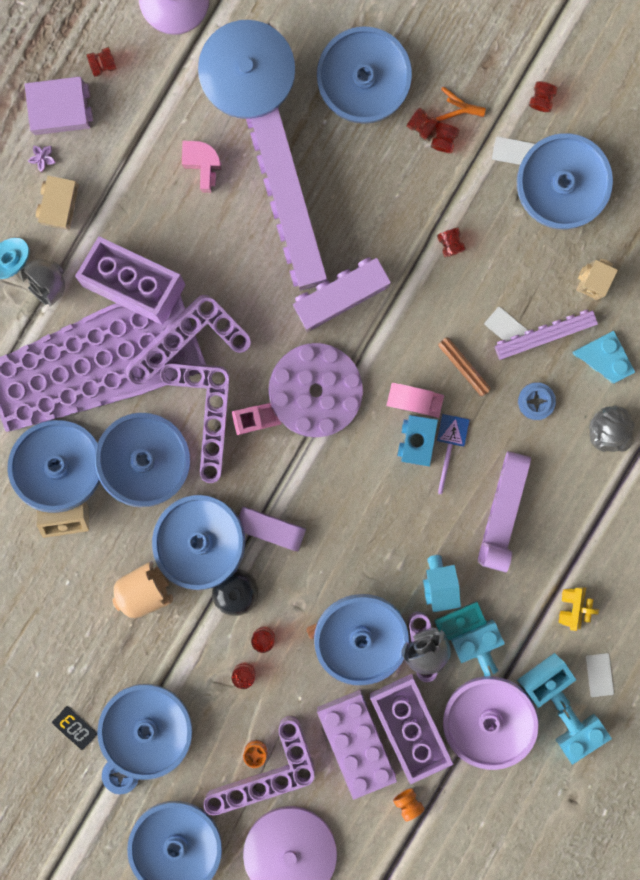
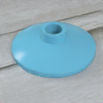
M9 238L0 243V279L14 276L27 263L30 252L29 246L24 240Z

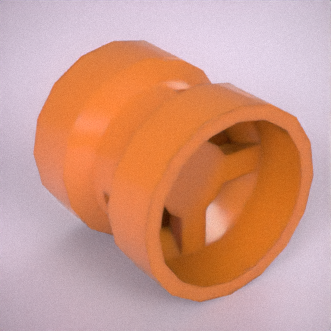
M259 740L250 741L246 745L243 754L245 764L251 768L261 767L267 758L266 745Z
M413 788L401 792L393 799L396 807L401 808V815L405 821L418 817L425 810L422 803L416 800L417 795Z

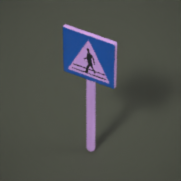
M442 414L437 441L447 443L448 446L438 490L439 494L443 493L452 445L465 446L470 419Z

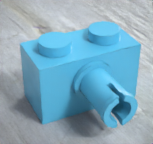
M430 556L427 559L430 569L426 570L427 579L423 580L427 605H432L433 612L460 608V589L455 565L443 567L442 556Z
M493 619L486 621L487 624L451 639L460 662L464 663L470 659L477 658L484 677L491 676L488 665L493 674L499 671L490 652L505 644Z
M553 653L517 681L538 708L551 699L556 709L561 711L565 709L561 702L566 707L570 704L562 690L575 682L576 679L565 662Z
M568 706L565 707V710L569 717L566 716L563 710L558 712V716L561 717L568 731L555 740L573 765L612 738L595 714L580 722L572 707Z

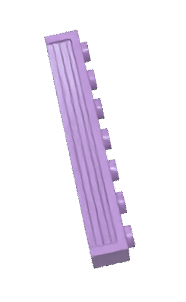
M587 309L580 312L579 316L575 317L573 314L566 317L567 320L563 322L557 320L552 322V326L547 327L546 324L538 327V331L534 332L532 329L524 332V336L520 337L518 334L511 337L510 341L506 342L505 339L497 342L498 345L494 346L498 358L501 360L598 325L594 312H589Z

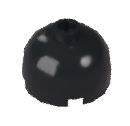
M237 569L228 580L212 588V599L215 606L222 613L229 616H241L248 613L255 606L258 599L256 580L248 572Z

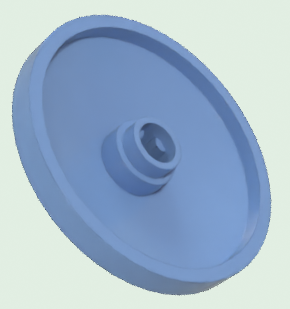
M238 20L220 27L208 38L199 57L198 74L206 97L217 109L232 117L252 119L273 112L286 100L295 79V61L288 42L275 28L260 21Z
M355 27L338 34L324 48L318 62L317 83L322 99L336 115L354 123H374L389 117L403 104L411 85L412 69L406 50L391 34L374 27Z
M555 134L537 142L524 156L517 173V192L524 209L534 220L553 229L568 230L589 223L605 208L612 192L613 176L607 157L595 143L575 134Z
M133 413L113 422L102 434L95 451V468L102 486L116 500L134 507H151L170 499L184 484L190 467L189 449L181 432L165 418L150 413Z
M51 420L31 427L18 438L9 455L7 466L12 488L24 503L42 512L59 513L80 506L93 495L100 484L95 468L96 440L86 429L69 421Z
M204 495L184 497L171 504L158 519L152 537L153 555L160 571L174 584L192 590L214 588L228 580L238 569L245 551L244 528L234 510L221 500Z
M370 594L350 595L334 602L321 615L314 633L315 651L322 667L335 679L351 685H369L389 677L402 664L404 658L402 657L401 650L406 642L409 643L407 626L398 609L387 600Z
M137 684L118 692L104 707L97 730L99 746L107 762L121 774L141 780L155 779L174 770L186 756L193 733L191 717L183 701L172 691L155 684Z
M184 801L162 802L149 808L136 821L128 840V860L138 880H211L219 867L222 856L221 835L214 820L200 807Z

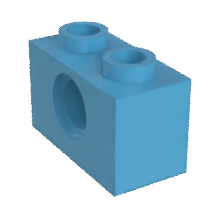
M412 415L408 416V420H403L401 433L405 434L404 443H399L397 456L401 457V462L430 467L438 420ZM416 433L423 437V444L420 447H414L410 442L411 436Z

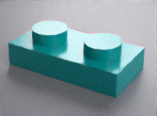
M477 601L434 620L439 632L442 630L448 641L487 624Z

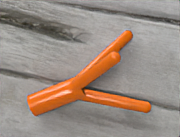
M442 87L441 90L449 96L447 102L461 109L433 118L431 122L436 123L463 113L484 117L486 108L465 103L447 88Z

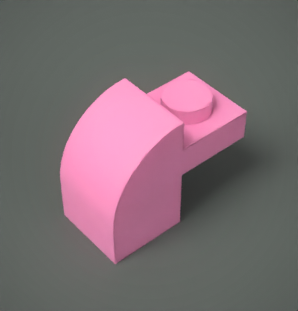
M183 141L182 166L184 169H201L200 190L204 193H211L212 186H216V172H212V169L221 170V162L216 151L204 142Z
M392 383L387 406L439 418L444 395Z
M270 403L231 412L237 435L281 425V421L273 412Z

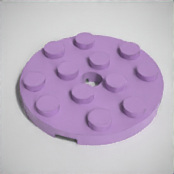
M311 343L294 348L278 361L272 371L268 391L273 412L286 428L306 437H325L345 428L356 416L362 401L363 386L357 367L345 353L330 345ZM312 384H318L322 388V393L319 397H313L310 394L309 389Z

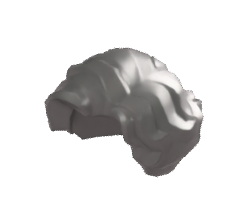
M614 405L601 408L594 415L590 422L589 430L590 441L596 449L602 452H624L631 447L632 431L635 424L627 409Z

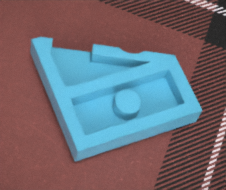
M614 331L572 352L574 356L587 363L589 367L602 374L611 383H616L635 373Z

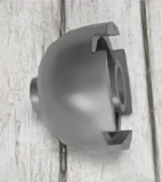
M43 259L33 260L19 270L22 281L28 280L30 285L28 289L44 305L49 304V307H51L63 295L65 280L62 275L64 271L56 262L52 264Z
M429 628L418 632L413 636L415 640L410 645L408 642L404 644L401 650L402 657L409 667L419 674H435L440 672L447 664L451 655L450 644L445 633L442 630L439 632L437 628Z

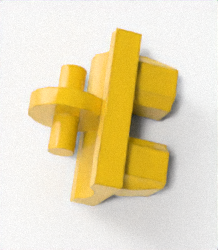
M579 586L575 589H563L562 602L573 603L572 612L561 610L559 623L569 626L570 630L577 631L581 629L583 613H585L584 622L591 623L592 614H599V609L593 608L594 599L587 598L586 607L584 606L586 587Z

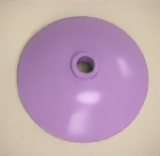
M139 0L140 9L147 22L156 30L171 35L187 33L196 28L205 18L209 8V0Z

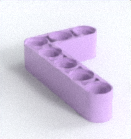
M201 295L129 363L126 369L127 376L134 385L145 384L206 324L235 352L241 353L248 350L251 343L250 337L212 297ZM205 301H210L212 303L211 310L205 313L201 312V304ZM187 318L195 319V324L190 329L183 327V323ZM221 318L228 320V325L224 329L217 328V322ZM169 335H177L178 341L176 344H166V339ZM237 335H243V343L238 346L233 345V339ZM159 351L161 357L158 361H150V353ZM135 368L144 369V374L140 378H134L131 375Z
M169 362L160 371L162 382L171 386L207 389L200 476L203 481L214 483L218 481L222 471L229 372L221 366ZM172 367L178 372L176 379L170 380L165 376L167 368ZM191 370H198L202 376L201 380L198 382L191 381L188 376ZM222 372L225 375V381L221 384L215 383L212 380L213 373ZM214 395L222 397V406L214 407L210 403V398ZM211 419H218L221 422V428L212 430L209 428L208 422ZM214 442L218 444L219 451L210 453L207 451L206 445ZM207 466H214L217 469V474L208 476L204 469Z
M510 451L506 453L478 556V562L484 567L502 572H507L509 569L512 551L508 549L531 462V457Z
M286 716L280 721L279 736L289 765L210 790L204 801V809L209 815L214 816L308 786L313 782L315 769L298 719L293 716ZM293 724L296 728L295 732L291 734L286 733L283 730L284 725ZM294 746H299L303 749V753L295 756L291 753L290 749ZM305 768L311 774L307 778H302L298 775V771ZM278 776H285L288 782L285 785H279L275 779ZM256 783H262L266 789L263 792H257L253 786ZM234 790H239L243 793V798L234 799L231 793ZM218 798L221 801V805L217 807L212 806L209 799Z

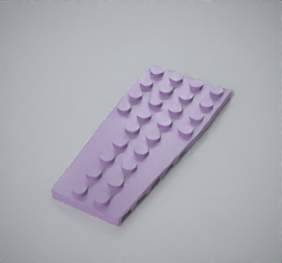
M181 294L163 325L115 303L82 318V320L74 324L67 325L55 333L48 334L38 341L27 344L8 355L0 357V418L5 431H14L139 396L167 386L160 378L161 369L145 384L139 386L130 382L126 369L129 363L186 309ZM189 318L183 323L185 329L192 328ZM174 334L169 335L166 339V344H176L178 336ZM196 335L167 363L179 362L207 365ZM153 351L149 355V360L153 362L158 361L161 353ZM170 367L165 370V376L170 380H174L177 378L178 372ZM135 368L131 375L134 378H140L144 374V369ZM191 370L188 376L191 377L200 372L198 370Z

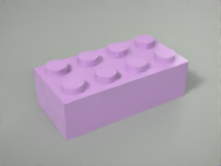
M99 236L75 275L82 287L161 325L164 324L185 287L180 274Z
M368 257L359 262L358 268L351 272L350 269L339 273L337 280L330 283L327 280L316 286V292L310 295L308 292H305L295 298L296 303L293 304V307L307 332L389 288L391 282L377 258L371 260Z
M412 674L369 693L373 706L410 784L453 765L448 750Z
M361 689L317 707L318 716L353 800L397 782L396 774Z

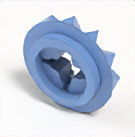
M543 383L526 385L518 397L520 412L532 420L545 419L553 412L556 404L554 392ZM535 391H537L539 399L546 400V402L538 405L537 412L534 404L527 403L530 399H534Z
M108 762L105 764L102 770V782L110 792L126 794L136 787L139 779L127 776L123 778L120 784L119 777L113 775L118 773V771Z

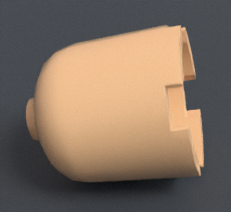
M153 561L121 577L114 585L113 604L118 611L121 610L130 618H140L173 602L172 594L168 595L165 588L169 586V583L158 566L153 567Z

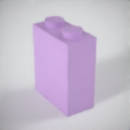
M81 77L24 83L30 131L34 135L90 129V121H93L92 109L87 105V98H90V89L88 83L85 84Z

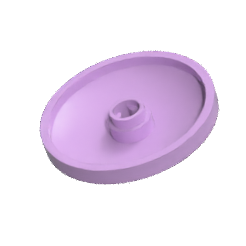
M485 676L465 682L455 690L445 708L443 728L448 744L463 761L478 768L498 770L517 764L531 751L538 734V714L532 699L520 686L504 678Z
M285 806L265 813L253 824L246 837L243 859L250 880H330L336 866L337 848L331 829L321 817L305 808Z

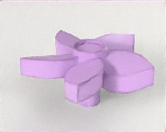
M35 145L33 146V152L36 156H32L28 162L31 164L38 163V169L41 173L45 170L46 164H56L55 160L50 157L52 146H46L43 149Z

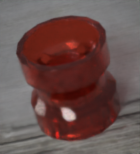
M109 47L103 48L99 53L92 52L86 54L94 77L102 75L107 70L110 72L117 70ZM98 56L100 57L103 68L101 67Z
M537 81L533 89L535 94L530 98L529 107L537 111L549 113L553 106L552 99L556 96L558 88L550 83Z
M419 107L406 127L411 131H417L419 136L426 140L439 121L434 117L427 116L426 111Z
M438 123L435 130L437 135L432 139L430 147L443 153L452 154L455 147L453 142L458 137L460 130L449 124Z
M459 227L437 235L439 243L444 246L442 250L444 258L466 250L465 244L460 242L461 233Z
M265 626L257 628L251 638L253 649L260 653L270 651L275 643L273 630Z
M246 662L236 665L231 677L234 686L239 689L251 687L256 677L255 668Z

